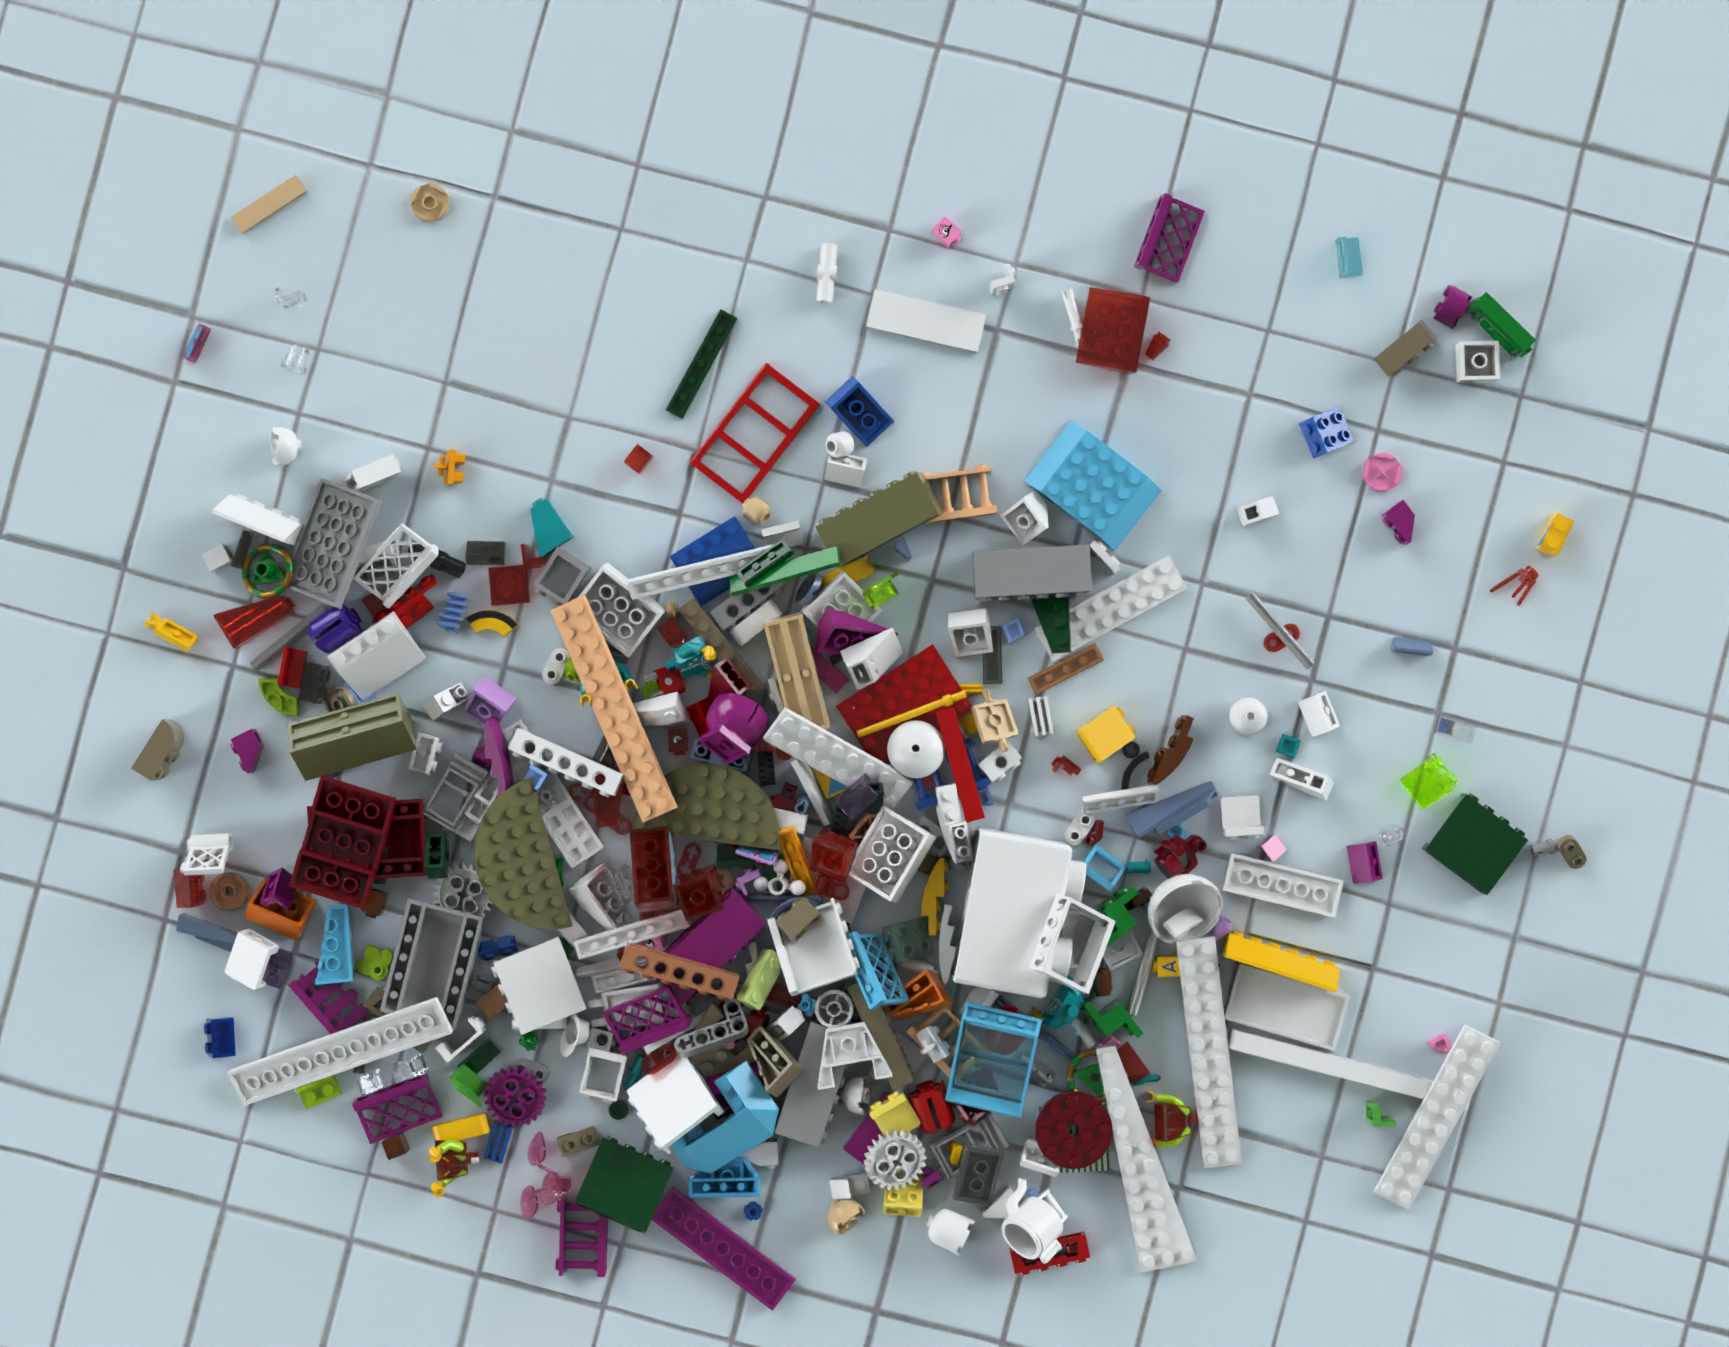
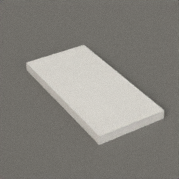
M1239 963L1224 1016L1229 1021L1335 1051L1351 996L1341 992L1335 993Z

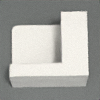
M220 544L202 554L210 572H216L235 562L227 545Z

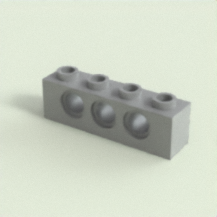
M781 582L769 586V591L766 594H761L757 589L736 596L731 595L709 613L723 631L726 629L731 631L738 625L737 621L741 618L746 619L753 613L752 610L758 606L760 608L768 601L767 598L771 595L776 597L784 591L782 587L785 584ZM746 595H752L754 602L749 606L745 605L743 598ZM732 606L737 607L739 610L738 615L735 617L728 615V609Z

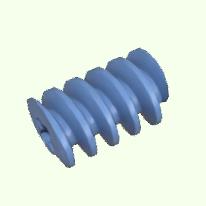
M447 592L451 599L444 600L448 607L441 608L445 612V614H439L443 621H436V624L444 630L458 634L454 628H460L461 626L457 621H463L459 614H466L462 607H468L469 604L465 599L471 598L456 592Z

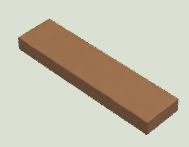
M1096 643L1027 679L1035 695L1104 661Z

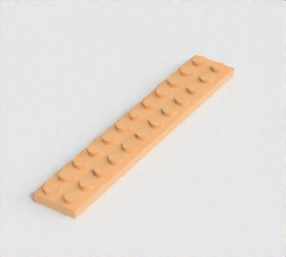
M582 595L550 610L585 692L591 698V706L621 774H624L623 779L642 823L678 808L586 595Z

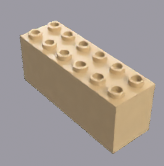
M797 612L766 620L763 624L784 708L786 707L823 729L829 728L830 720L803 613Z

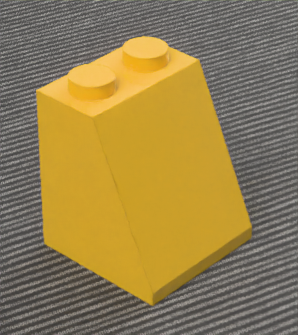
M1111 706L1075 730V733L1095 763L1099 764L1135 738L1133 735L1135 730L1130 723L1126 724L1123 717L1125 715L1120 707Z

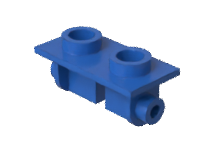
M509 934L498 937V945H495L494 939L480 942L477 955L484 961L493 960L500 955L510 956L514 952L519 951L514 944L516 943L515 936Z

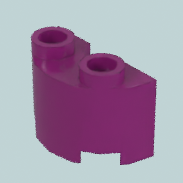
M1448 285L1443 293L1445 296L1442 303L1438 302L1433 312L1436 314L1433 318L1454 329L1458 320L1466 312L1470 304L1469 301L1473 296L1453 285Z

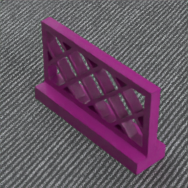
M1167 193L1160 195L1134 267L1144 269L1178 283L1205 211L1177 200ZM1172 203L1179 206L1180 214L1172 216L1170 211ZM1193 211L1198 213V217L1195 222L1190 224L1186 213ZM1183 215L1187 226L1178 229L1174 218ZM1171 220L1175 231L1166 235L1163 226L1165 222ZM1188 227L1191 236L1183 242L1179 231ZM1176 233L1180 244L1171 247L1167 236ZM1164 238L1168 249L1159 252L1157 242ZM1181 245L1184 251L1183 257L1176 259L1173 249ZM1170 251L1173 262L1165 265L1160 254ZM1156 256L1162 266L1157 269L1149 266L1151 258ZM1175 263L1178 270L1175 277L1169 275L1166 269L1167 266Z
M670 985L602 1012L620 1045L618 1049L622 1055L687 1030L692 1022L691 1016L689 1014L686 1015ZM667 991L670 1001L667 1002L659 999L660 994ZM648 999L655 1002L653 1009L643 1006V1001ZM657 1003L667 1007L665 1014L655 1010ZM627 1007L638 1008L637 1014L633 1015L626 1012ZM669 1009L677 1010L680 1016L675 1018L668 1015ZM640 1010L651 1013L649 1020L638 1017ZM617 1013L622 1015L620 1022L613 1020L610 1014ZM653 1014L664 1018L663 1022L660 1024L652 1022ZM624 1016L634 1020L632 1027L622 1023ZM636 1022L646 1024V1029L643 1031L636 1029ZM620 1028L631 1031L630 1035L622 1038L619 1032Z
M427 1072L354 1099L352 1104L354 1111H357L370 1144L443 1116L430 1086ZM425 1087L429 1094L426 1100L416 1096L418 1090ZM405 1095L412 1098L408 1107L398 1103L401 1096ZM414 1099L424 1103L421 1112L410 1108ZM388 1102L394 1106L391 1113L380 1110L381 1105ZM426 1105L434 1107L436 1114L432 1116L424 1114L423 1111ZM396 1106L406 1110L403 1119L392 1115ZM367 1109L375 1111L373 1120L365 1118L362 1111ZM408 1111L419 1115L416 1122L411 1123L405 1120ZM378 1113L388 1117L385 1126L374 1121ZM390 1118L401 1122L399 1128L391 1129L387 1127ZM372 1125L383 1129L381 1135L372 1136L370 1131Z

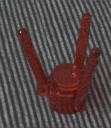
M1527 566L1525 569L1520 568L1515 574L1491 588L1490 592H1494L1520 576L1519 581L1521 585L1512 594V598H1515L1527 586L1517 602V605L1520 606L1532 586L1536 583L1535 580L1539 577V574L1530 566Z

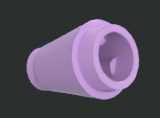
M1220 915L1218 922L1210 930L1208 936H1215L1217 944L1232 930L1233 923Z

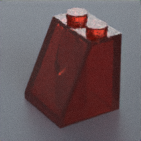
M715 864L678 876L673 887L686 921L723 910L722 883Z

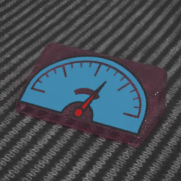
M200 323L197 325L183 355L184 359L193 363L197 362L211 332L209 327Z

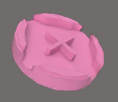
M1379 453L1370 457L1363 468V478L1366 484L1371 489L1379 492L1394 488L1400 482L1402 476L1400 463H1398L1394 456L1387 453Z

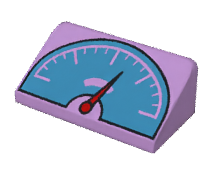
M740 845L735 852L738 855L768 865H775L780 854L777 850Z

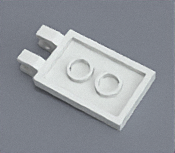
M660 983L603 992L601 998H594L588 1001L589 1008L603 1006L604 1011L659 989ZM646 999L642 1005L653 1009L655 1002ZM657 1003L655 1010L664 1013V1006ZM632 1006L626 1009V1012L636 1015L638 1008ZM640 1010L638 1017L649 1020L651 1013ZM617 1013L610 1014L613 1020L620 1022L622 1015ZM653 1014L651 1021L658 1024L662 1023L664 1018ZM604 1016L591 1020L592 1027L606 1025L608 1031L611 1030ZM624 1016L622 1023L632 1027L634 1020ZM637 1021L635 1027L646 1024Z

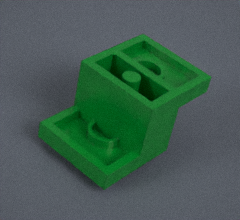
M1134 887L1120 888L1113 893V898L1106 899L1098 905L1099 909L1096 910L1097 912L1116 921L1106 947L1137 925L1124 904L1139 894Z
M1087 997L1083 999L1084 1006L1081 1009L1089 1019L1093 1017L1095 1022L1092 1024L1100 1034L1105 1033L1106 1036H1109L1122 1025L1130 1036L1135 1035L1138 1038L1144 1034L1118 999H1115L1099 1012Z

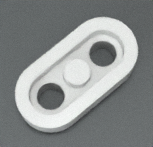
M556 648L552 651L542 672L543 680L546 683L557 684L562 679L564 667L570 658L566 649ZM558 654L563 655L562 661L557 660L556 657ZM550 671L555 673V677L552 679L548 676Z
M1082 811L1078 812L1065 831V840L1071 845L1082 843L1094 825V815L1092 813L1083 815ZM1084 816L1089 818L1088 823L1082 822ZM1073 832L1078 833L1077 839L1071 838Z

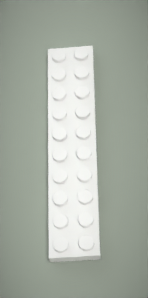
M1464 1024L1376 1185L1374 1193L1408 1210L1410 1209L1500 1045L1499 1041Z

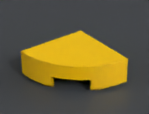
M950 1140L947 1149L950 1150L951 1157L948 1158L952 1164L958 1165L962 1145L955 1140Z

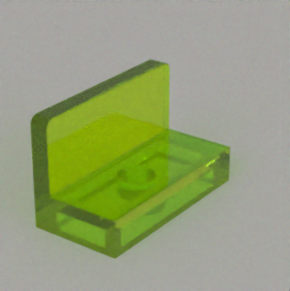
M898 571L862 593L872 610L899 594L891 581L900 575Z

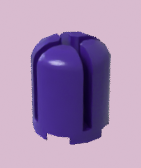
M343 604L341 609L332 606L311 621L308 626V633L311 640L318 639L314 643L318 649L325 653H331L365 629H361L360 623L363 621L355 609H349Z

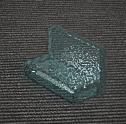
M1346 236L1338 237L1335 240L1339 277L1361 276L1363 270L1359 239L1357 237L1346 239Z

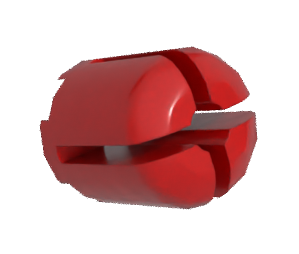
M942 1079V1083H933V1080L919 1083L916 1085V1090L909 1093V1090L907 1092L912 1108L920 1120L919 1128L925 1134L938 1133L928 1098H931L942 1131L949 1129L955 1122L952 1105L950 1102L945 1101L947 1091Z

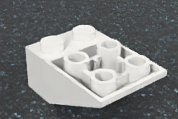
M893 628L840 651L857 690L876 682L903 654Z

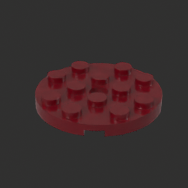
M1080 1091L1062 1092L1050 1098L1040 1109L1041 1111L1035 1122L1036 1141L1043 1155L1055 1165L1067 1169L1084 1168L1098 1161L1107 1151L1112 1138V1122L1104 1105L1095 1097ZM1076 1125L1079 1127L1076 1135L1068 1133L1070 1126Z

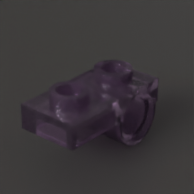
M279 948L277 953L270 955L263 976V981L266 982V985L278 989L282 987L293 952Z

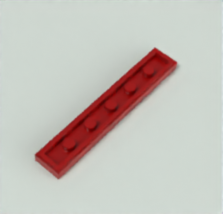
M952 706L935 711L966 823L985 818L955 708Z

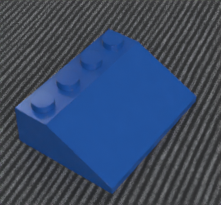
M734 516L669 557L677 568L752 550L755 547ZM731 576L688 587L700 606H703L730 589L729 577Z

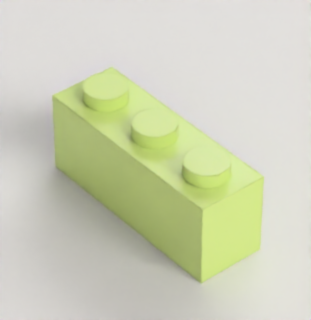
M762 949L736 999L747 1008L752 1010H760L782 970L777 952Z

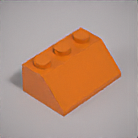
M264 878L247 904L245 919L298 941L307 926L317 900L295 891L290 909L286 910L278 903L265 908L260 904L267 878Z

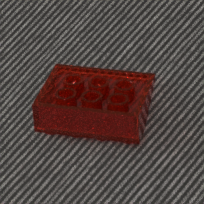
M1090 287L1075 363L1128 375L1136 373L1150 297Z

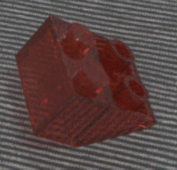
M180 868L174 869L177 908H192L204 905V901L207 898L202 883L205 881V874L184 876V873L180 872Z

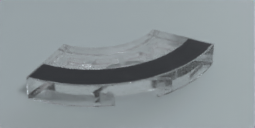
M1148 750L1138 754L1137 757L1128 763L1121 778V790L1140 787L1143 776L1150 768H1153Z

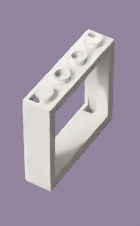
M1057 894L1029 968L1075 991L1089 994L1116 921L1071 897ZM1069 907L1095 920L1073 981L1047 969Z

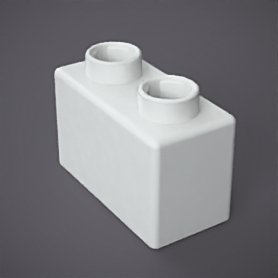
M978 827L952 968L954 983L1037 998H1044L1047 995L1049 982L1059 983L1029 968L1056 895L1071 897L1078 902H1081L1086 878V863L1071 860L1072 848L1069 845L1054 840ZM1058 936L1047 969L1065 978L1068 977L1071 963L1072 939Z

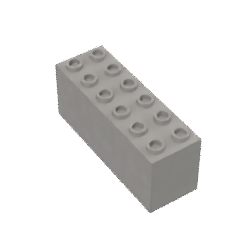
M1090 544L973 551L974 597L979 599V602H991V598H998V601H1010L1011 597H1017V600H1029L1030 596H1036V599L1049 598V595L1061 598L1068 597V594L1075 593V597H1084L1092 591Z
M812 1018L797 1061L804 1070L789 1085L775 1128V1134L819 1148L820 1143L824 1144L827 1136L826 1124L830 1125L834 1111H831L832 1106L836 1107L840 1093L837 1092L838 1088L843 1087L846 1075L843 1074L844 1069L848 1070L850 1064L833 1066L835 1087L818 1090L817 1085L825 1031L828 1027L823 1026L817 1019Z

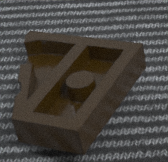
M1146 887L1138 890L1139 894L1124 904L1128 911L1138 905L1142 907L1150 901L1149 897L1152 894Z

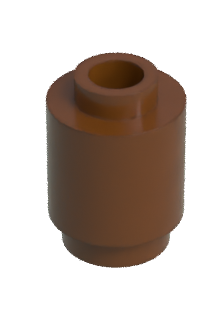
M1098 968L1093 981V991L1098 997L1110 996L1113 990L1112 974L1110 971H1107V968Z

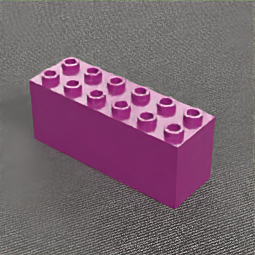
M732 886L663 952L724 969L723 966L727 962L731 963L738 956L736 953L740 949L745 950L752 943L750 940L755 935L758 937L765 931L766 922L764 917ZM658 963L655 966L657 971H663L666 968V965L663 963ZM677 968L674 971V975L677 977L685 973L681 968ZM695 974L692 979L695 982H700L703 979V975ZM672 982L670 986L681 1005L685 1002L689 1003L695 997L694 993L697 989H682L679 987L680 984Z

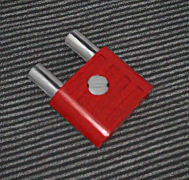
M665 666L654 670L653 674L643 677V680L647 679L644 681L645 683L656 680L660 690L657 693L651 694L650 698L659 694L662 696L678 692V694L686 692L679 669L669 673Z

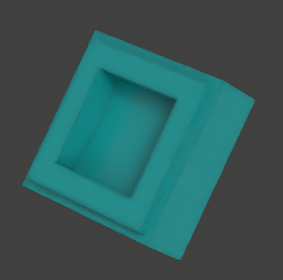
M1282 734L1275 752L1295 758L1301 740Z

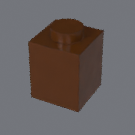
M372 888L366 905L361 911L366 912L365 916L371 918L383 915L389 893Z
M404 1132L388 1137L381 1142L388 1160L406 1154L410 1150Z

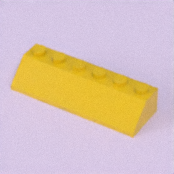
M1235 930L1226 935L1220 953L1224 957L1335 993L1337 992L1340 969L1335 967L1336 963L1329 960H1324V963L1316 961V956L1306 954L1304 957L1298 955L1299 951L1291 948L1285 951L1280 949L1281 945L1272 942L1266 945L1262 943L1260 938L1251 936V939L1243 937L1244 933Z

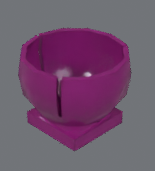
M731 692L719 694L710 705L706 716L709 732L703 734L699 742L729 764L748 755L751 748L755 747L762 739L769 727L768 715L760 705H757L751 717L757 703L746 696Z

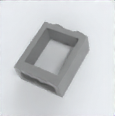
M557 546L533 584L537 587L535 591L544 597L548 594L553 598L551 600L553 603L561 606L572 600L590 572L591 567ZM558 556L582 570L564 599L541 585Z

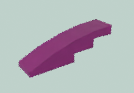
M491 717L485 720L484 758L491 759V778H498L499 796L513 785V773L503 731L497 717Z

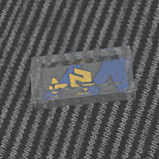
M1439 715L1434 733L1472 743L1477 725Z

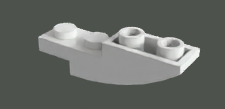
M952 783L935 787L939 805L936 806L943 837L954 863L972 860L973 854L967 824L962 819L956 784Z

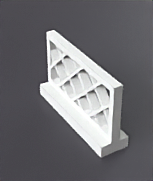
M401 523L354 574L353 579L381 599L383 605L389 609L438 556L439 548L433 543L430 545ZM403 531L409 535V540L398 541L397 535ZM412 544H421L425 549L422 552L413 553ZM399 545H410L411 553H399ZM387 546H396L397 554H386L385 548ZM411 557L412 563L401 566L400 558ZM397 558L398 566L387 567L386 559ZM375 559H384L385 567L374 568L373 561ZM399 570L400 576L398 578L389 579L388 571ZM385 571L386 579L375 580L374 572ZM371 572L372 580L365 581L360 576L362 573ZM387 583V590L383 594L376 589V584Z

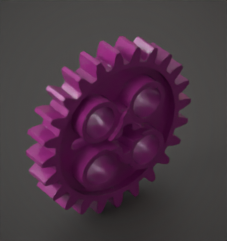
M516 1065L514 1070L508 1066L506 1071L501 1068L499 1073H494L493 1078L490 1077L489 1084L485 1087L487 1091L484 1093V1097L487 1099L484 1104L490 1105L487 1111H494L491 1116L492 1118L499 1117L498 1123L505 1120V1126L511 1122L513 1128L516 1123H519V1126L522 1127L524 1121L530 1125L531 1119L536 1121L537 1115L542 1114L543 1111L541 1109H544L546 1105L544 1102L547 1099V1096L543 1095L546 1089H541L544 1084L543 1082H537L539 1076L532 1077V1070L526 1073V1067L519 1071L518 1065ZM508 1081H513L516 1086H510ZM524 1083L525 1086L521 1090L520 1094L518 1095V1097H516L511 1107L507 1110L506 1106L509 1104L512 1097L516 1094L521 1084ZM524 1092H530L532 1097L526 1096ZM498 1096H503L506 1101L499 1100ZM514 1107H520L522 1112L516 1111Z

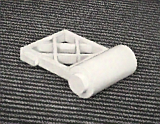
M231 833L191 835L190 839L187 840L189 853L186 862L181 865L180 872L184 873V876L223 873L228 854L233 848ZM196 854H203L197 858L194 857ZM207 858L211 859V860H209V861H207V862H205V863L202 862V861L206 860ZM216 863L219 865V867H210Z

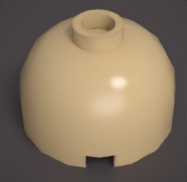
M837 1199L829 1206L831 1209L827 1214V1222L836 1236L839 1233L842 1235L858 1223L857 1218L859 1215L863 1217L866 1212L853 1199H843L841 1201Z

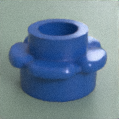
M749 1202L744 1207L745 1217L748 1220H758L761 1217L763 1209L757 1202Z

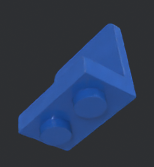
M1338 407L1299 423L1313 459L1353 442L1348 425L1341 409Z

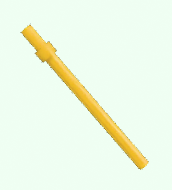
M963 690L953 695H944L942 699L857 730V734L861 738L937 708L951 706L953 702L966 698L967 694Z

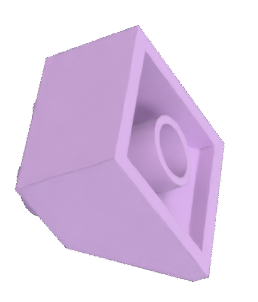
M485 676L473 690L463 713L483 727H485V720L491 717H497L501 725L517 698Z

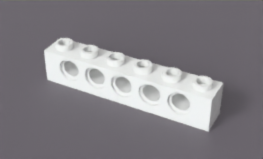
M521 728L516 729L508 747L509 750H512V755L521 759L525 756L530 759V763L536 766L543 764L547 766V771L557 774L559 771L565 774V779L575 782L577 779L583 782L581 786L590 790L595 787L600 790L599 794L610 798V795L616 796L623 781L624 774ZM529 743L535 745V751L531 754L526 749ZM548 750L553 754V758L550 761L544 759V753ZM565 758L570 760V767L567 769L561 766V762ZM582 766L588 769L585 777L579 775V769ZM599 774L605 776V782L602 785H599L596 781Z

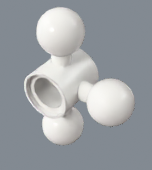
M778 859L776 864L773 865L777 878L768 881L767 878L760 876L754 880V888L757 891L763 892L769 888L773 895L784 894L789 890L794 895H801L806 888L803 881L795 880L790 883L789 879L784 877V873L788 870V865L784 859ZM777 881H780L783 885L781 891L777 889Z

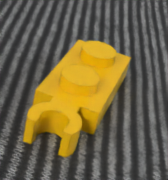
M152 613L150 620H145L144 626L148 629H155V635L187 653L198 641L199 636L167 618L162 621L158 615Z

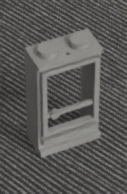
M456 752L424 805V819L431 823L434 821L439 823L440 828L448 833L450 831L454 832L490 771L479 767L475 762L462 757L460 753ZM451 772L475 785L470 794L466 790L463 791L446 781ZM444 783L462 793L463 796L468 797L454 822L429 809Z
M992 1113L974 1126L967 1122L930 1143L931 1149L928 1151L933 1160H938L940 1164L938 1169L943 1177L947 1176L948 1180L958 1175L960 1166L952 1170L940 1146L963 1133H966L971 1144L976 1146L968 1132L976 1126L979 1128L989 1148L1003 1150L1009 1147Z

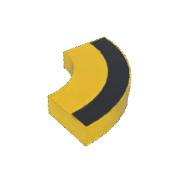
M494 610L478 611L465 618L476 633L491 629L505 637L519 626L509 615Z

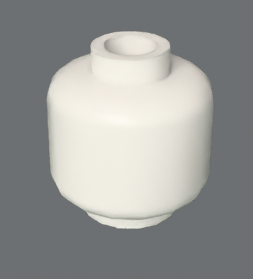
M844 431L833 433L826 440V450L834 458L847 456L854 449L853 438Z

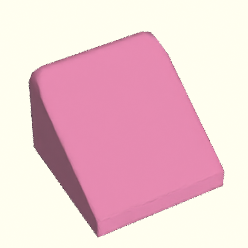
M1273 835L1260 845L1271 862L1286 851L1276 835Z

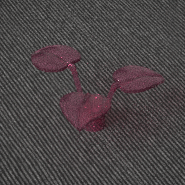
M541 1131L534 1136L529 1144L528 1160L532 1166L537 1164L539 1168L548 1173L543 1179L542 1189L534 1191V1187L529 1185L523 1190L520 1198V1210L524 1219L532 1218L537 1212V1194L540 1193V1200L543 1205H550L565 1195L564 1192H568L571 1188L570 1177L559 1176V1172H554L541 1164L546 1156V1146Z

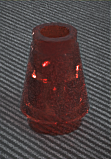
M1158 331L1156 335H1153L1145 355L1154 361L1169 346L1171 340Z

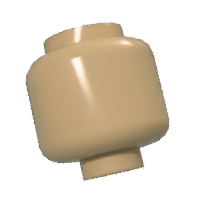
M759 497L748 498L742 505L743 517L754 525H763L771 516L770 506Z

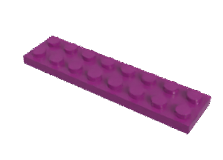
M674 1186L654 1212L652 1221L772 1311L796 1280L795 1277Z

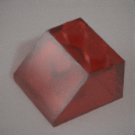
M822 828L812 841L810 870L845 883L856 857L857 841Z

